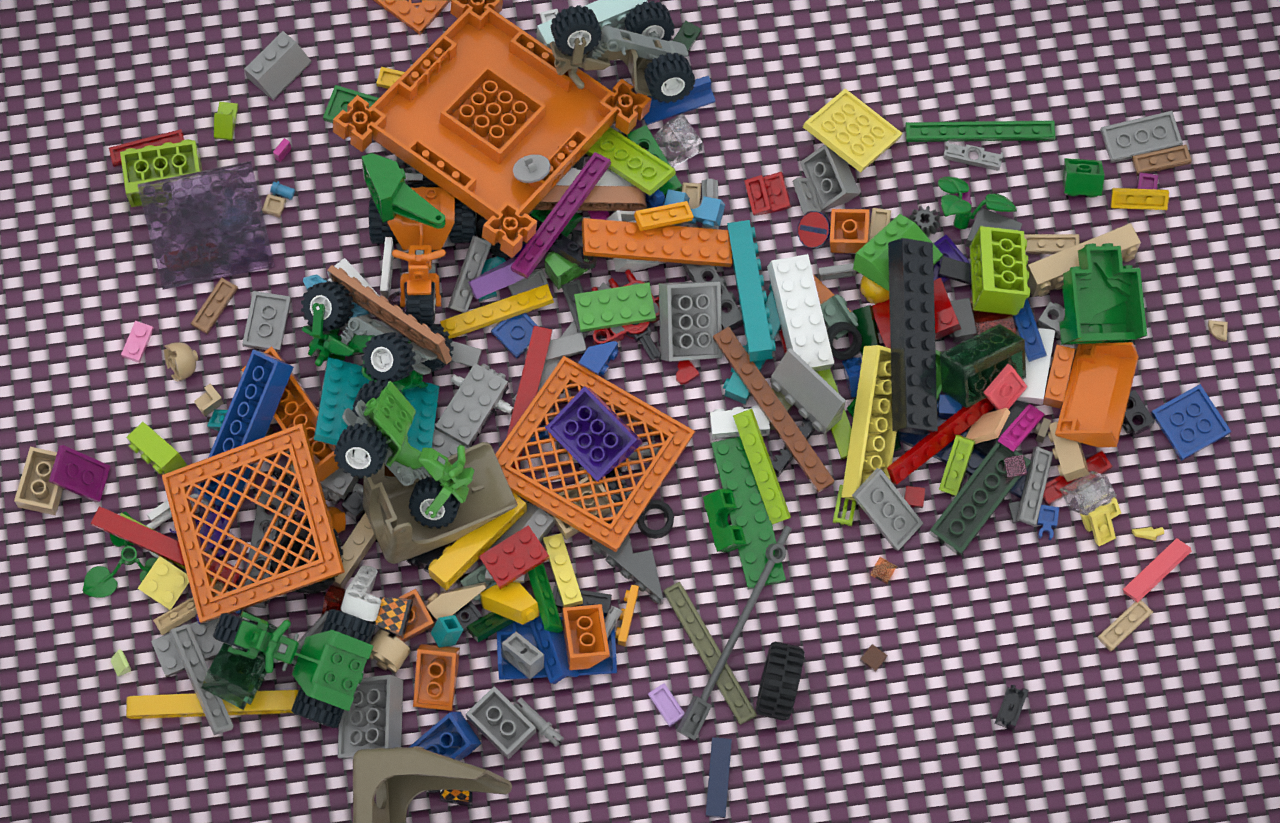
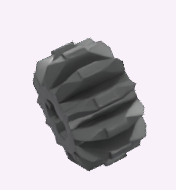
M919 206L918 210H912V215H909L908 219L915 222L925 235L929 237L930 233L935 234L936 229L940 227L938 222L940 216L935 215L936 209L929 211V206L926 207V210Z

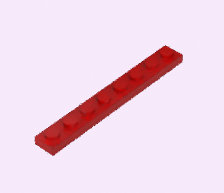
M980 393L937 427V432L927 435L889 465L887 470L891 482L896 485L953 441L956 435L962 434L983 414L992 410L994 406L984 393Z

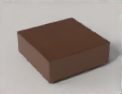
M872 644L860 661L876 672L888 655Z

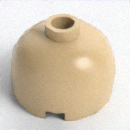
M175 342L165 345L164 347L167 349H164V358L167 368L171 367L175 373L171 375L172 378L178 382L190 377L196 369V361H198L197 352L195 350L192 351L191 347L185 343Z

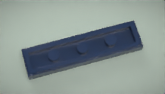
M712 737L706 817H726L732 739Z

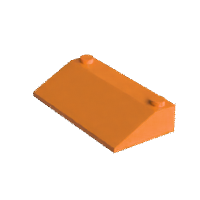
M1133 342L1078 344L1055 432L1056 436L1095 447H1117L1139 358Z

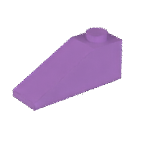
M513 257L469 281L468 283L475 299H479L525 278L511 270V266L517 257Z

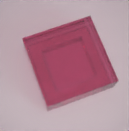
M1024 455L1004 458L1007 478L1027 475Z

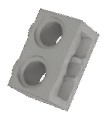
M1049 302L1038 320L1037 327L1055 330L1054 337L1061 340L1059 322L1064 320V308L1060 304ZM1053 314L1057 319L1051 320L1048 315Z
M515 632L502 643V657L529 679L544 668V654L519 633Z

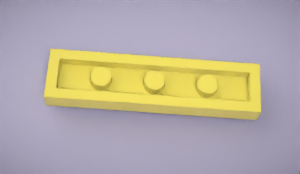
M562 533L544 537V547L550 557V566L563 607L583 604Z

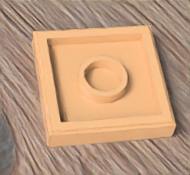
M1007 408L983 414L971 426L966 438L976 441L975 444L998 438L1010 415V411Z

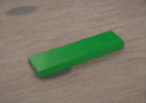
M541 563L528 572L529 579L538 603L544 629L560 633L563 630V626L544 564Z

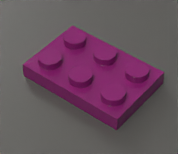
M59 445L49 482L91 501L100 502L111 466L65 445Z

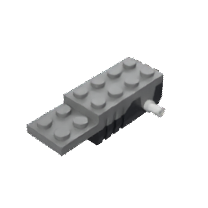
M475 363L465 379L454 374L451 382L459 386V389L435 425L432 448L445 457L452 456L457 453L459 445H463L465 449L472 447L497 408L511 414L514 407L502 400L509 389L508 381L505 380L506 376L502 373H496L493 369H489V366L484 363L482 365Z

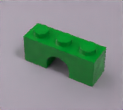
M718 489L704 496L705 510L717 552H731L746 545L742 526L728 524L730 511L737 508L732 490Z

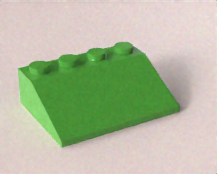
M899 214L856 252L853 269L889 291L888 243L900 238L930 243L932 241L915 222ZM933 244L934 266L943 257V254Z

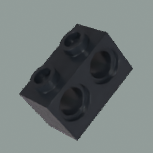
M1132 390L1127 403L1131 406V409H1126L1122 426L1127 434L1130 433L1131 437H1134L1151 428L1155 421L1136 390ZM1132 420H1139L1141 425H1135Z

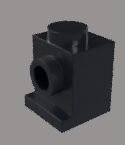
M469 601L453 614L462 626L463 634L468 631V625L482 618L481 613L472 601ZM464 614L469 615L468 619H462V616Z

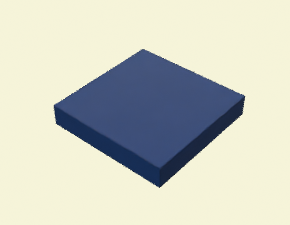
M524 313L501 321L491 330V333L517 359L527 350L533 327L538 325Z

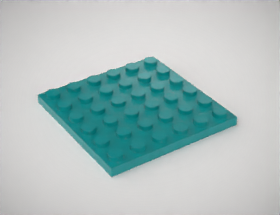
M328 357L314 440L336 445L342 431L347 429L348 425L343 420V413L347 408L353 410V404L360 388L370 381L363 376L362 366ZM427 383L428 386L425 388L414 387L406 389L402 393L416 410L407 435L410 446L419 451H422V448H432L439 386L432 383Z

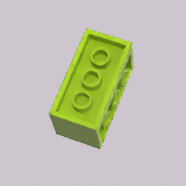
M186 139L174 144L167 142L161 146L148 145L142 149L129 148L120 152L125 191L131 207L173 201L171 180L203 174L200 153L195 140Z
M979 227L970 245L973 310L1017 315L1020 309L1024 307L1026 298L1030 296V287L1027 284L1029 271L1026 269L1028 255L1025 253L1027 239L1024 238V231Z

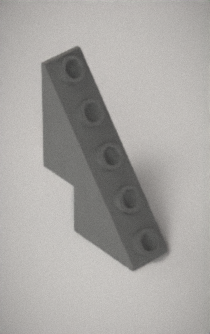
M629 534L617 552L592 539L591 549L596 554L605 556V560L609 565L618 567L621 570L620 573L629 580L631 578L635 585L639 586L640 591H646L650 594V599L654 603L663 604V595L652 550L633 553Z

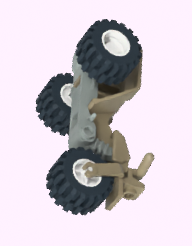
M646 1L641 5L637 4L626 15L624 21L626 30L611 26H604L601 29L593 10L588 9L586 6L581 7V5L576 7L570 6L568 9L564 8L561 10V13L555 15L556 18L552 19L550 28L554 41L550 43V47L555 58L554 66L558 75H563L568 71L569 77L579 89H583L585 85L576 74L578 67L584 68V70H604L611 65L609 60L617 59L623 60L627 65L635 91L652 96L658 102H677L679 99L682 100L685 95L688 96L690 94L689 91L694 88L695 77L689 61L685 58L689 53L683 43L671 40V36L674 35L675 26L667 7L664 4L662 5L661 2L655 3L650 1L647 3Z

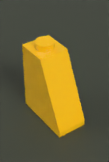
M511 582L502 589H499L496 584L480 593L484 609L522 625L540 616L537 601L518 582Z

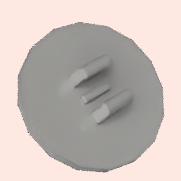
M528 155L515 163L513 173L518 181L533 183L545 178L551 166L545 156Z

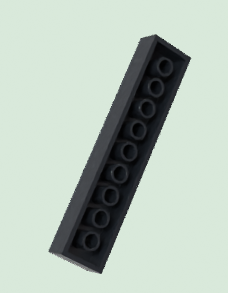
M900 238L888 243L892 430L925 435L938 431L933 243Z

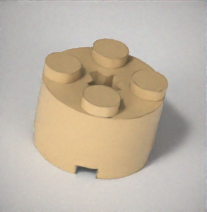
M378 629L370 641V644L374 646L369 659H375L377 661L376 665L385 671L389 669L391 672L396 673L411 652L410 648L399 638L388 636L389 632Z

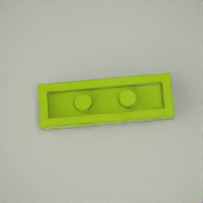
M956 435L939 490L954 496L959 493L976 441Z

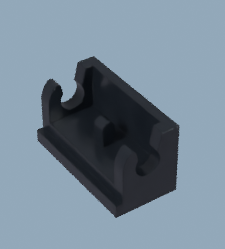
M1015 685L1007 688L994 723L1012 731L1017 724L1029 691L1025 688L1019 690L1015 688Z

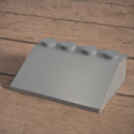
M720 282L659 283L661 360L682 361L722 358V351L713 340V336L722 331Z
M789 348L771 376V386L776 392H781L790 405L794 404L799 409L800 415L805 419L808 418L817 431H822L826 434L841 420L846 400L797 353Z
M393 675L363 678L360 685L356 688L350 710H344L339 723V759H353L354 754L361 749L401 747L403 679Z

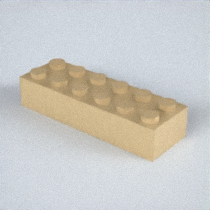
M1127 224L1029 264L1027 266V271H1029L1027 284L1030 287L1032 296L1039 295V297L1047 295L1050 290L1055 288L1056 290L1062 289L1064 285L1063 273L1069 271L1071 267L1079 266L1078 250L1084 248L1086 244L1094 243L1096 246H1102V244L1113 243V246H1121L1122 261L1128 262L1134 259L1141 242L1132 224Z

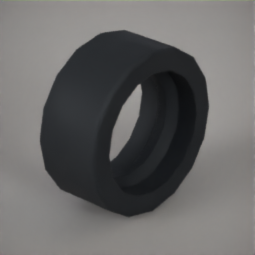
M838 322L828 328L827 335L833 357L839 360H847L858 354L862 346V337L857 328L848 322ZM844 330L851 332L853 335L851 346L844 351H837L833 347L835 336Z
M651 500L637 520L638 528L642 534L649 538L657 539L666 536L671 531L674 523L672 509L663 501ZM655 508L662 510L667 517L665 526L659 530L648 528L644 522V516L647 511Z

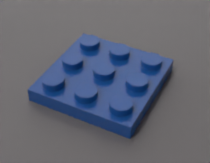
M1201 384L1151 412L1181 461L1231 433V430Z

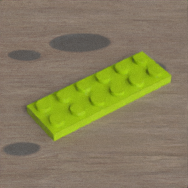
M611 127L585 153L591 157L596 152L610 159L611 165L608 169L649 196L676 174L675 168Z

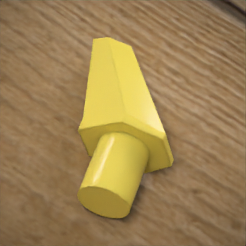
M1148 527L1132 529V533L1135 537L1156 541L1157 536L1164 534L1163 527L1157 529Z

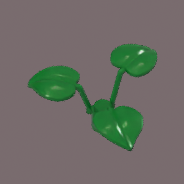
M950 176L942 177L938 180L940 189L950 193L944 195L941 199L942 211L945 217L956 214L953 225L959 229L968 228L970 219H974L977 212L985 204L990 210L1017 212V208L1007 197L1000 194H988L985 197L986 200H983L974 212L971 213V204L962 199V193L969 192L968 184L960 178Z
M126 511L123 512L124 515L132 518ZM110 534V540L114 546L121 547L125 545L121 551V560L111 574L103 566H96L90 569L85 576L82 591L84 594L94 598H103L114 593L118 583L113 576L122 564L132 565L137 563L143 570L140 573V581L142 583L158 558H149L145 566H143L137 558L136 549L132 547L135 544Z

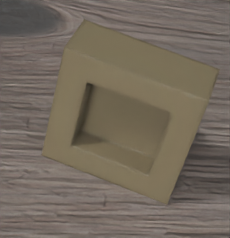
M1044 418L1042 424L1038 422L1034 432L1038 434L1035 441L1043 443L1051 420Z

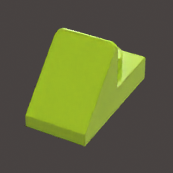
M219 101L218 112L214 115V139L233 141L238 112L237 103Z

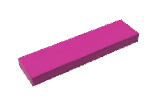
M1029 404L1000 436L998 442L1014 452L1045 414Z

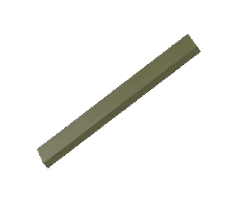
M679 581L663 590V594L711 675L722 653ZM726 662L716 685L738 724L741 726L757 717V714Z

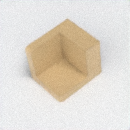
M211 383L204 387L206 393L194 401L205 417L213 412L214 409L224 404L221 396Z

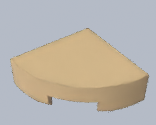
M1208 320L1210 333L1216 339L1226 342L1228 322Z

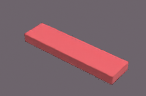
M1176 538L1123 588V592L1138 603L1192 552L1191 547Z

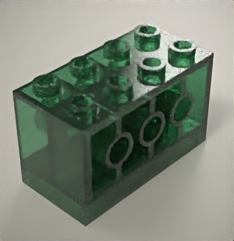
M998 324L940 353L942 392L967 408L987 398L983 392L1007 364L1011 365L1022 379L1026 378L1025 340L1003 325Z
M244 609L242 610V612L251 614V613H249L248 611H246V610H244ZM268 622L267 630L269 633H272L278 627ZM224 643L210 666L201 688L244 710L247 704H252L258 689H260L266 674H268L265 670V655L262 651L254 659L228 652V648L231 645Z

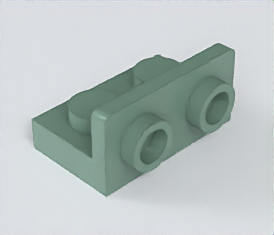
M834 295L820 304L824 322L828 328L838 322H848L855 328L859 326L856 315L848 310L846 307L847 302L842 296ZM844 330L839 332L835 336V339L837 340L841 338L849 331Z

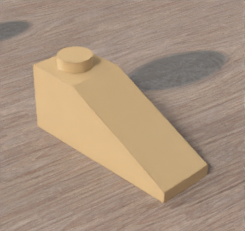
M483 582L445 590L439 594L435 592L427 599L429 602L426 604V607L436 620L440 617L452 616L486 589L487 584Z

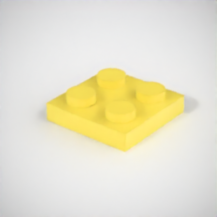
M159 556L138 589L171 610L189 584L187 573Z

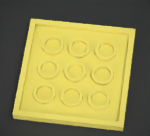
M846 89L816 112L803 125L804 129L860 173L898 141L903 134Z

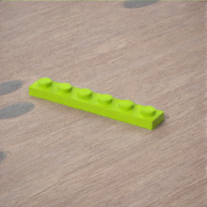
M753 409L733 415L772 525L790 519L788 507Z

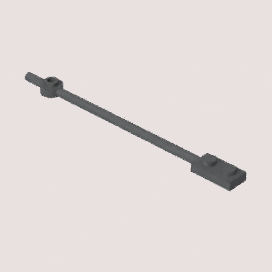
M785 525L777 543H772L767 547L766 558L768 561L700 698L693 696L676 730L691 740L695 741L712 707L711 704L707 703V700L775 563L782 562L786 557L784 544L792 530L789 526Z

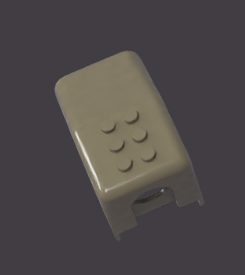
M481 442L465 449L466 462L463 469L472 467L475 470L472 477L473 480L467 485L469 492L465 502L460 503L456 518L447 527L442 526L441 529L436 527L431 529L428 528V525L422 526L421 522H416L414 520L415 516L410 514L409 500L419 478L415 479L412 485L404 486L397 477L384 475L385 463H383L382 468L377 474H372L369 478L364 476L363 508L387 562L397 564L452 543L517 507L518 504L495 452L488 442ZM457 453L447 457L451 465L458 460Z
M424 747L361 749L353 756V823H406V813L409 804L418 794L424 791L461 790L506 795L511 792L512 784L509 780L489 770L425 750Z

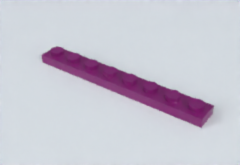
M594 152L536 231L535 235L511 266L513 272L528 279L611 165L610 159Z

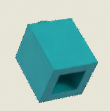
M455 615L440 617L436 621L431 635L439 648L456 645L463 632V628Z

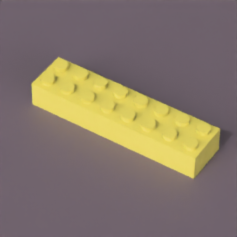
M880 345L864 346L841 496L853 501L856 500L852 497V494L877 468L881 469L890 480L887 467L892 464L897 433L892 430L891 349Z

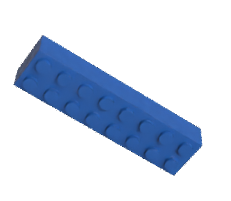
M253 349L209 457L265 437L294 368L293 366L269 354ZM247 467L242 477L248 479L251 469ZM241 468L232 472L239 474ZM229 474L225 484L232 487L237 477ZM224 475L216 477L215 479L221 481ZM240 479L236 490L242 492L246 482ZM212 480L207 490L215 493L219 484ZM206 481L197 485L204 487ZM223 486L218 496L226 499L230 489ZM195 488L194 493L200 495L202 490ZM206 492L203 496V498L211 501L213 497ZM234 492L229 502L237 505L241 495ZM216 499L214 504L221 507L224 503L219 499ZM227 505L226 507L228 509L235 510V508L230 505Z

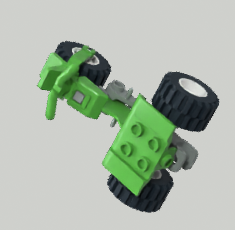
M372 380L368 384L365 383L357 394L353 410L347 408L343 413V420L348 427L342 431L334 450L335 462H338L339 468L344 469V473H350L352 477L356 475L359 478L364 476L369 478L372 474H377L382 468L383 463H385L404 486L412 485L415 479L419 478L409 500L411 516H415L414 520L416 522L420 521L422 526L428 525V528L431 529L433 527L441 529L442 526L447 527L456 518L460 503L465 502L469 492L467 485L473 480L472 477L475 470L472 467L463 469L466 462L465 447L463 445L457 447L458 460L452 465L447 457L433 448H422V451L413 448L408 443L407 433L416 414L415 408L402 395V391L398 390L397 386L391 381H385L384 383L382 380H377L376 382Z

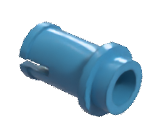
M278 181L273 182L270 192L274 196L277 194L292 200L295 189L282 185Z

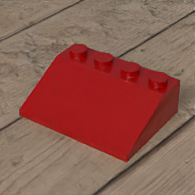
M941 278L934 280L935 340L961 329ZM889 299L872 305V309L885 347L891 349Z

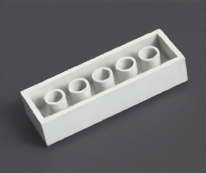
M808 254L772 260L767 269L787 350L791 348L815 372L830 369L834 364V359Z

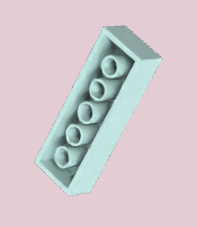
M597 0L585 6L593 10L601 29L604 26H611L624 30L626 15L637 4L641 5L647 0ZM552 20L537 26L536 37L539 42L550 49V43L554 41L550 28Z

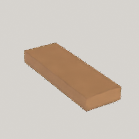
M1187 144L1132 157L1137 175L1139 173H1151L1183 166L1192 162Z
M221 277L191 322V326L208 335L238 290V286Z

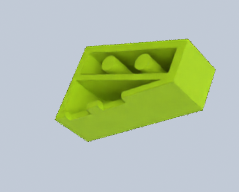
M144 422L139 424L126 437L131 443L129 445L131 450L136 454L139 452L141 454L140 457L147 464L150 463L159 475L188 466L179 452Z

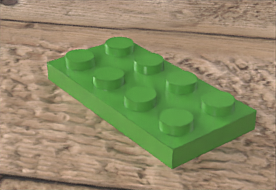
M650 283L574 294L580 332L656 321Z

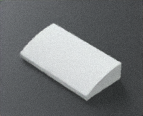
M1038 328L1047 356L1029 362L1017 329L1011 366L1028 386L1017 400L1043 405L1055 330Z

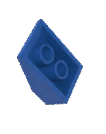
M449 712L409 747H424L425 750L460 761L482 743L461 712Z

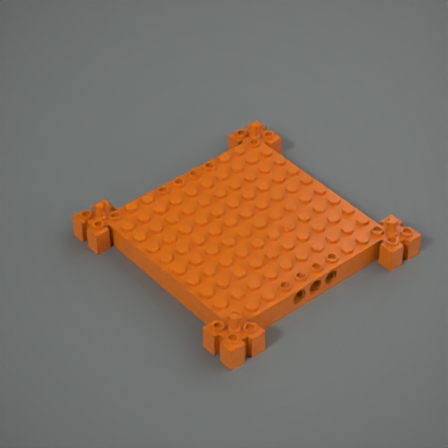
M451 0L450 14L458 19L370 108L369 103L357 95L348 104L347 112L342 110L333 119V132L344 140L350 137V144L361 152L372 143V139L488 220L483 225L482 238L492 245L500 243V250L513 258L521 250L522 242L527 243L536 233L537 221L528 214L615 121V127L628 135L636 126L637 119L641 121L649 112L652 99L644 94H635L633 92L634 86L623 79L611 91L578 68L576 74L585 85L583 89H579L569 77L568 71L563 75H558L554 66L555 58L550 48L499 14L502 11L503 0ZM542 155L549 160L551 168L547 176L540 181L523 183L514 177L513 167L515 163L524 156Z

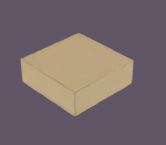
M268 194L262 213L281 218L286 199Z

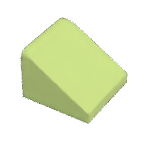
M121 649L118 650L111 658V663L117 676H122L130 672L131 667Z

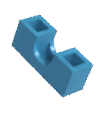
M668 189L664 205L685 201L689 203L690 197L685 192ZM703 196L701 205L698 208L691 209L694 217L688 223L696 224V222H701L707 227L720 226L725 209L724 202L721 199Z

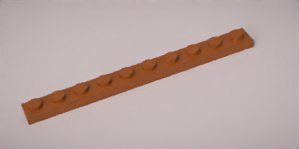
M728 326L715 334L713 340L816 491L819 493L834 484V479L754 362H750L748 353Z

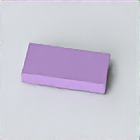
M665 683L648 693V696L669 727L682 720L685 713Z

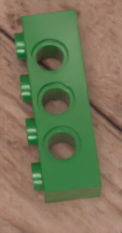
M647 125L626 135L628 139L641 147H646L648 152L670 165ZM676 175L659 188L665 198L668 189L682 192V185Z

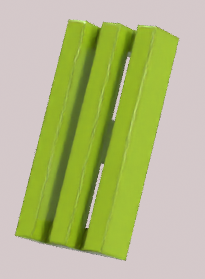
M840 485L833 523L852 526L856 501L852 500L849 520H846L849 499L845 498L842 517L838 518L843 485Z

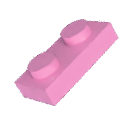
M135 321L121 356L140 363L153 333V326Z

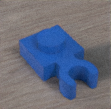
M1041 505L1037 525H1041L1042 528L1039 530L1038 538L1041 539L1042 533L1047 532L1049 540H1052L1054 532L1051 527H1057L1059 507Z

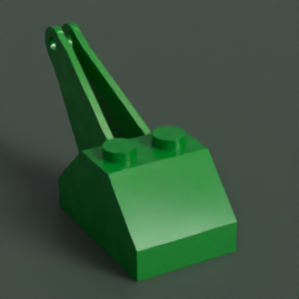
M374 153L361 156L364 180L383 222L394 219L396 214L436 229H441L446 225L445 215L406 185L404 169H400L396 161Z

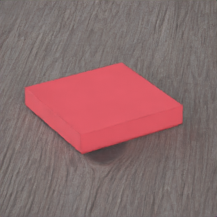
M1007 364L983 393L996 410L1009 409L1028 386L1015 369Z

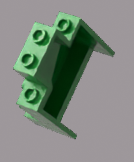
M1094 243L1084 245V248L1078 250L1079 266L1071 267L1069 271L1063 273L1064 285L1062 288L1065 316L1064 320L1059 322L1061 345L1125 343L1146 337L1147 327L1140 268H1133L1132 265L1123 266L1121 246H1113V243L1102 244V246H1096Z

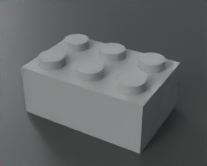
M495 686L466 713L467 719L508 760L536 733V727Z

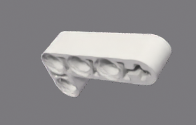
M367 565L360 567L345 591L341 610L344 613L366 621H375L377 619L381 600L376 596L370 595L377 576V569Z

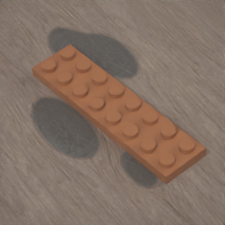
M333 265L329 267L327 271L332 282H338V285L343 284L345 286L344 289L350 291L349 296L353 297L352 301L421 348H427L437 354V358L446 365L452 360L449 354L450 350L445 344L446 340L441 334H434L426 324L423 323L421 325L411 314L406 315L399 306L391 305L384 296L381 295L379 297L369 286L364 287L355 277H349L342 268L337 269Z

